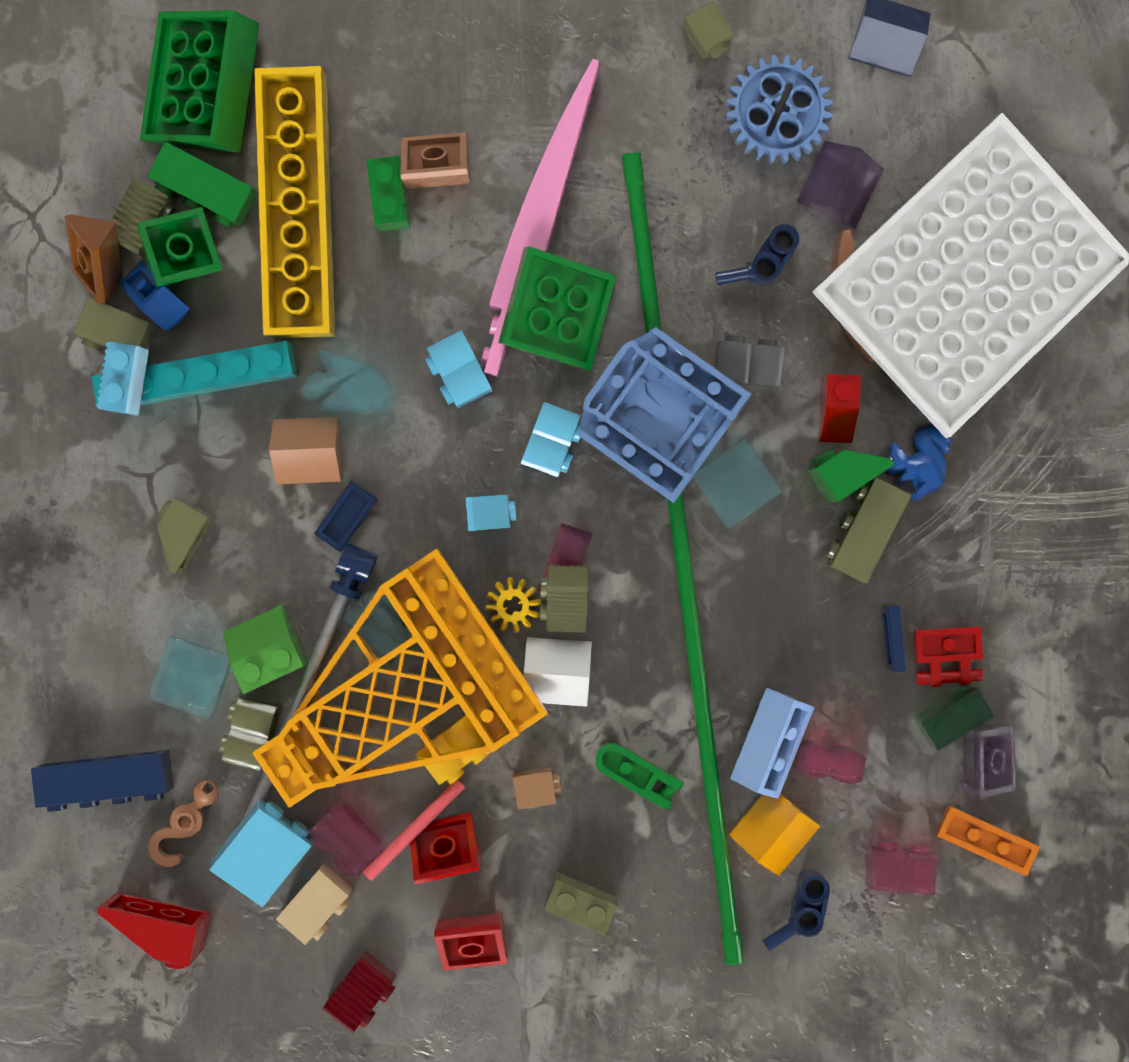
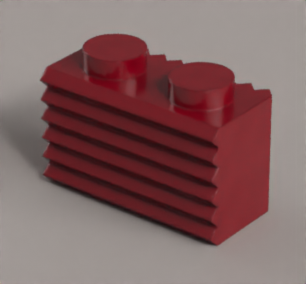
M365 951L327 999L322 1010L351 1033H354L359 1026L364 1029L376 1014L372 1008L379 1000L385 1003L396 987L392 983L396 974L380 963L379 960L375 959L374 956L370 955L369 952Z

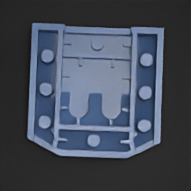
M655 327L643 336L625 343L584 399L579 436L674 503L739 414L751 393Z

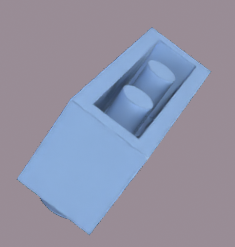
M766 688L730 779L756 793L778 799L815 707L787 694Z

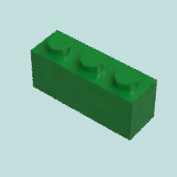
M164 142L147 175L150 180L156 183L154 188L171 198L174 193L183 197L184 201L182 204L190 209L204 208L213 213L212 220L227 228H230L231 224L242 227L259 194L248 184L167 142Z

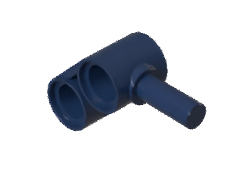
M788 224L776 226L752 262L746 263L745 267L716 272L717 285L747 279L760 286L771 284L780 274L798 246L799 234L797 230ZM778 234L786 235L791 241L790 248H779L775 244L774 237ZM761 261L768 262L773 268L772 275L769 277L761 276L756 269L757 263Z
M806 869L798 875L797 893L794 906L790 911L789 923L762 940L769 951L796 933L798 936L813 937L821 932L824 925L830 886L818 870ZM811 880L821 881L820 889L815 893H807L805 891L806 884ZM812 912L815 914L814 920L810 924H799V918L803 913Z

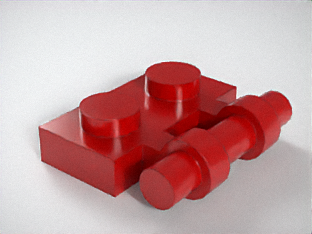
M981 626L913 630L915 662L928 663V672L915 673L916 685H929L930 688L941 687V684L958 683L959 686L970 685L971 682L983 681L982 668L971 669L970 660L983 659ZM957 661V670L941 671V662Z

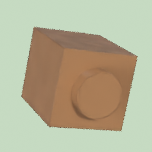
M552 766L513 773L512 778L518 810L557 804L556 794H562L560 775H553Z

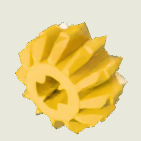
M508 577V589L506 590L503 584L498 581L495 586L501 595L488 592L487 597L497 601V603L488 604L485 608L486 611L497 610L498 612L491 617V623L497 622L500 618L504 619L500 630L505 631L508 623L513 622V631L518 633L520 629L518 621L521 620L526 628H530L532 625L526 617L527 614L533 618L539 617V612L530 609V606L540 605L541 599L529 600V596L533 595L537 589L533 586L525 593L523 591L526 585L525 579H521L518 588H514L513 577ZM516 596L520 599L518 604L523 605L522 610L516 609L514 613H510L506 610L509 606L504 605L505 600H511Z

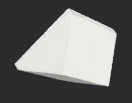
M527 637L523 675L542 703L587 706L592 641Z

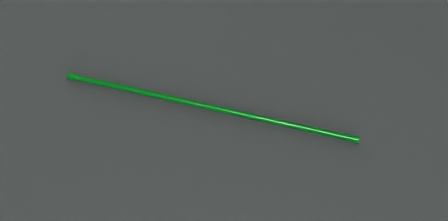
M639 152L627 153L621 157L629 198L645 331L648 333L655 327L662 331L643 187L642 158ZM682 492L674 503L668 499L667 503L722 924L721 937L724 961L726 965H738L744 963L741 933L738 929Z

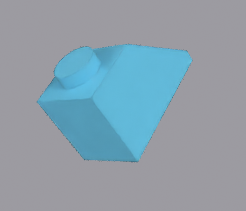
M509 495L466 497L468 531L511 528V521L517 520L515 501H509Z

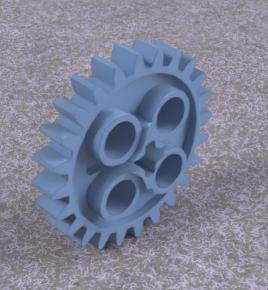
M772 55L769 65H766L765 61L760 58L757 63L758 70L748 65L745 70L748 78L738 74L736 81L740 87L731 86L729 93L736 98H730L726 101V106L734 109L728 112L725 117L726 120L735 121L730 126L729 133L739 132L740 134L735 141L736 145L745 141L747 143L745 154H748L753 149L757 150V161L762 158L763 154L768 155L769 164L773 163L776 156H780L782 164H786L789 154L796 161H799L801 158L800 150L802 149L808 155L811 154L813 149L810 142L820 145L822 138L818 133L826 134L829 130V127L823 122L830 121L833 114L824 110L832 106L833 100L823 99V97L829 92L830 88H819L818 85L822 81L823 76L820 75L812 78L810 76L814 69L812 65L805 71L802 70V59H799L793 66L790 65L789 55L785 56L782 64H778L775 55ZM772 82L776 84L779 92L775 95H769L764 92L762 84ZM790 83L792 84L790 94L772 135L768 137L766 136V131L774 115L775 108L781 99L786 84ZM803 95L808 100L809 105L805 108L797 107L793 103L792 97ZM753 112L763 114L766 123L763 125L753 124L749 119V114ZM790 125L794 128L796 136L785 138L781 135L779 127Z

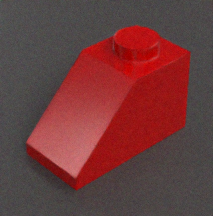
M826 374L822 377L819 442H853L860 406L861 375Z

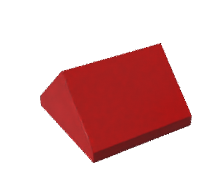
M471 812L431 821L410 842L415 885L478 871L481 868L483 860Z
M502 913L440 919L437 921L434 937L443 971L508 964Z

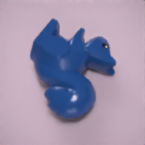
M927 424L919 428L914 435L916 454L908 457L895 442L891 444L888 458L895 465L887 469L886 473L888 475L903 474L896 483L898 486L907 482L913 484L915 491L912 499L914 502L945 485L944 479L947 464L943 455L950 451L949 445L952 443L950 437L945 438L933 424Z

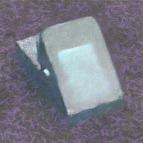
M316 348L328 372L323 374L321 370L305 378L306 384L300 387V390L306 400L313 401L365 372L367 368L358 360Z

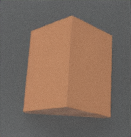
M466 132L401 138V180L405 188L470 184Z
M339 417L273 419L269 454L276 484L342 482Z

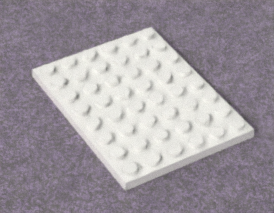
M1001 113L812 292L945 438H949L1129 264V253L1009 119Z

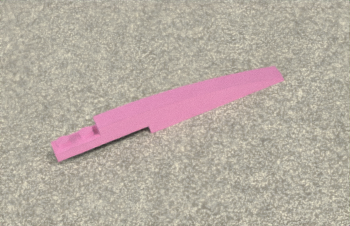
M592 59L568 103L539 164L509 240L489 304L491 309L501 313L500 316L494 315L489 331V334L494 335L491 348L485 346L480 365L485 366L484 373L488 376L498 378L507 346L499 344L498 341L523 249L530 246L544 252L548 251L599 71V60Z

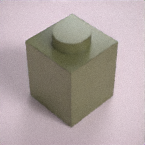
M713 0L684 18L683 28L702 60L710 55L713 59L717 58L730 48L728 45L731 43L733 33Z

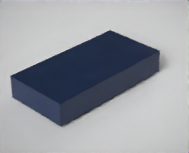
M350 481L314 534L337 551L342 552L379 499L354 481Z
M895 604L882 605L887 668L895 673L907 672L900 606Z

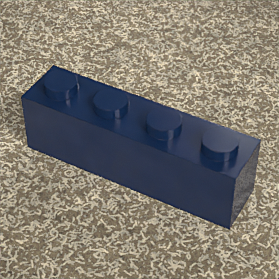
M169 750L46 763L31 768L35 808L47 807V812L67 809V804L79 803L80 808L95 807L100 805L99 801L110 799L112 804H124L131 802L132 797L144 796V801L158 800L164 798V793L174 788Z

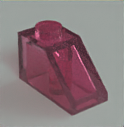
M561 523L543 577L548 578V566L551 564L553 566L560 565L561 567L564 565L567 567L579 565L581 567L593 533ZM541 583L538 589L539 593H541Z

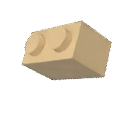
M323 863L281 911L276 920L304 945L312 937L318 941L330 927L326 921L331 915L335 913L337 916H340L351 903V900L347 897L353 888Z

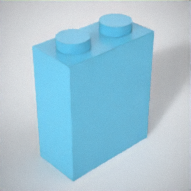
M259 799L212 857L209 870L263 907L310 849L312 841L309 834L310 830L298 820L290 821L283 816L284 811L278 805L271 801L265 803Z

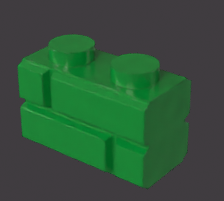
M388 156L366 160L374 226L378 232L411 228L406 188L401 180L400 157Z

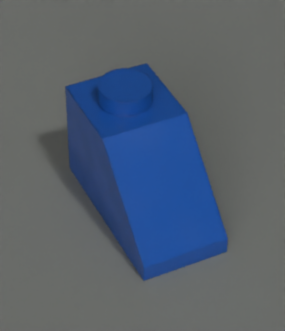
M142 260L119 283L138 308L166 332L179 324L184 318L185 313L190 309L167 284L159 287L156 286L147 264Z

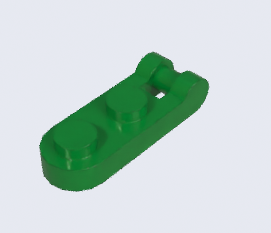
M607 742L597 750L596 765L599 771L667 811L673 803L671 798L676 790L680 791L684 784L683 780L618 743ZM657 779L665 783L660 793L652 790Z

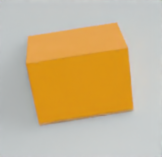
M781 793L778 799L761 794L729 832V835L759 864L780 876L821 826Z

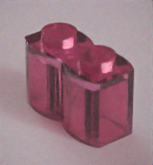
M801 740L792 765L798 772L808 777L824 778L830 776L836 781L854 784L863 780L866 758L857 750L848 746L834 745L826 747L818 741Z
M878 841L877 846H868L865 885L871 890L935 895L938 855L930 851V846L912 843L910 844V849L897 848V843Z

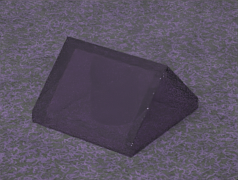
M825 141L796 201L855 229L884 168L859 147Z
M963 725L964 791L974 798L981 799L1015 791V725Z

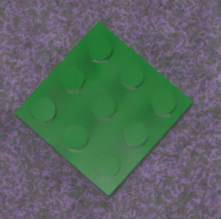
M530 246L524 247L498 343L591 371L616 276Z

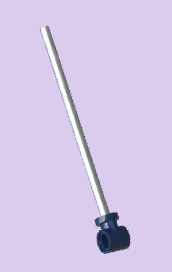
M351 543L346 544L335 570L336 573L341 574L339 581L332 580L329 586L331 590L337 592V595L279 734L313 687L349 598L360 599L362 591L357 589L359 582L366 585L377 561V554ZM264 770L245 816L259 799L265 802L272 782Z

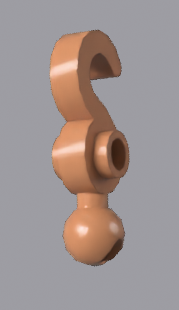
M209 780L198 782L193 790L194 800L192 803H184L178 806L171 814V826L159 829L149 841V854L156 864L163 867H172L183 860L182 854H166L162 850L161 843L165 838L180 839L193 836L203 828L205 823L203 808L214 804L219 796L218 787L214 782ZM208 784L213 785V790L208 788Z

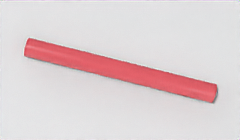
M458 779L450 784L362 871L363 874L372 881L466 787Z

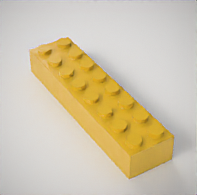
M321 66L255 68L263 335L270 339L335 337L327 76Z

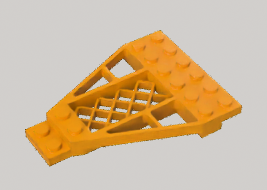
M436 548L380 586L281 733L256 749L252 754L290 808L315 790L332 787L339 783L487 752L493 753L520 735V732L546 716L548 711L440 550ZM383 595H386L412 636L383 657H376L359 631ZM355 640L369 661L367 668L325 696H320V688L349 645ZM417 642L423 652L407 648ZM401 653L398 670L380 667ZM406 654L424 657L421 675L403 672ZM429 660L442 679L426 676ZM373 672L370 689L353 686ZM378 672L396 676L393 693L375 690ZM401 677L420 680L416 698L398 694ZM424 681L443 685L440 703L421 699ZM448 687L453 697L444 702ZM346 690L343 707L325 704ZM351 691L369 694L366 712L348 708ZM374 695L392 699L389 716L371 713ZM397 700L415 703L412 721L394 718ZM459 704L485 744L441 754L426 733L424 726L454 705ZM420 705L435 707L433 711L417 721ZM316 709H318L317 718L312 714ZM324 709L341 713L338 730L321 727ZM347 714L365 717L361 735L343 731ZM369 719L388 722L385 739L366 736ZM392 723L409 726L390 739ZM413 733L420 736L432 756L375 768L367 766L369 762ZM326 734L337 736L335 746ZM342 737L360 740L357 757L339 754ZM365 742L380 744L379 747L362 757ZM345 761L353 764L348 767Z

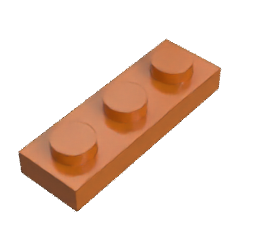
M947 805L935 832V835L1024 876H1028L1040 849L1039 845L950 805Z

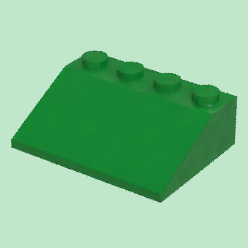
M235 10L159 12L140 141L162 145L164 142H167L176 147L210 152L240 153L260 23Z

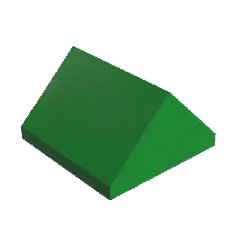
M202 207L137 223L147 267L157 287L222 270Z

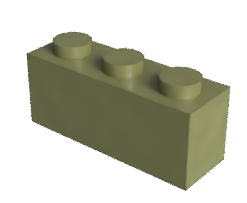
M877 477L860 487L855 497L859 502L854 512L851 510L847 512L841 524V528L844 531L839 541L834 539L827 551L826 557L830 558L827 565L867 584L911 494Z

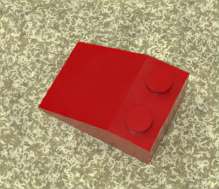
M116 892L102 903L97 911V914L153 959L165 962L164 965L172 969L189 967L203 951L211 912Z

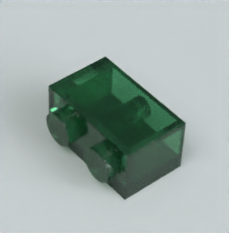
M966 685L913 717L929 745L936 750H940L995 716L979 689L972 685Z

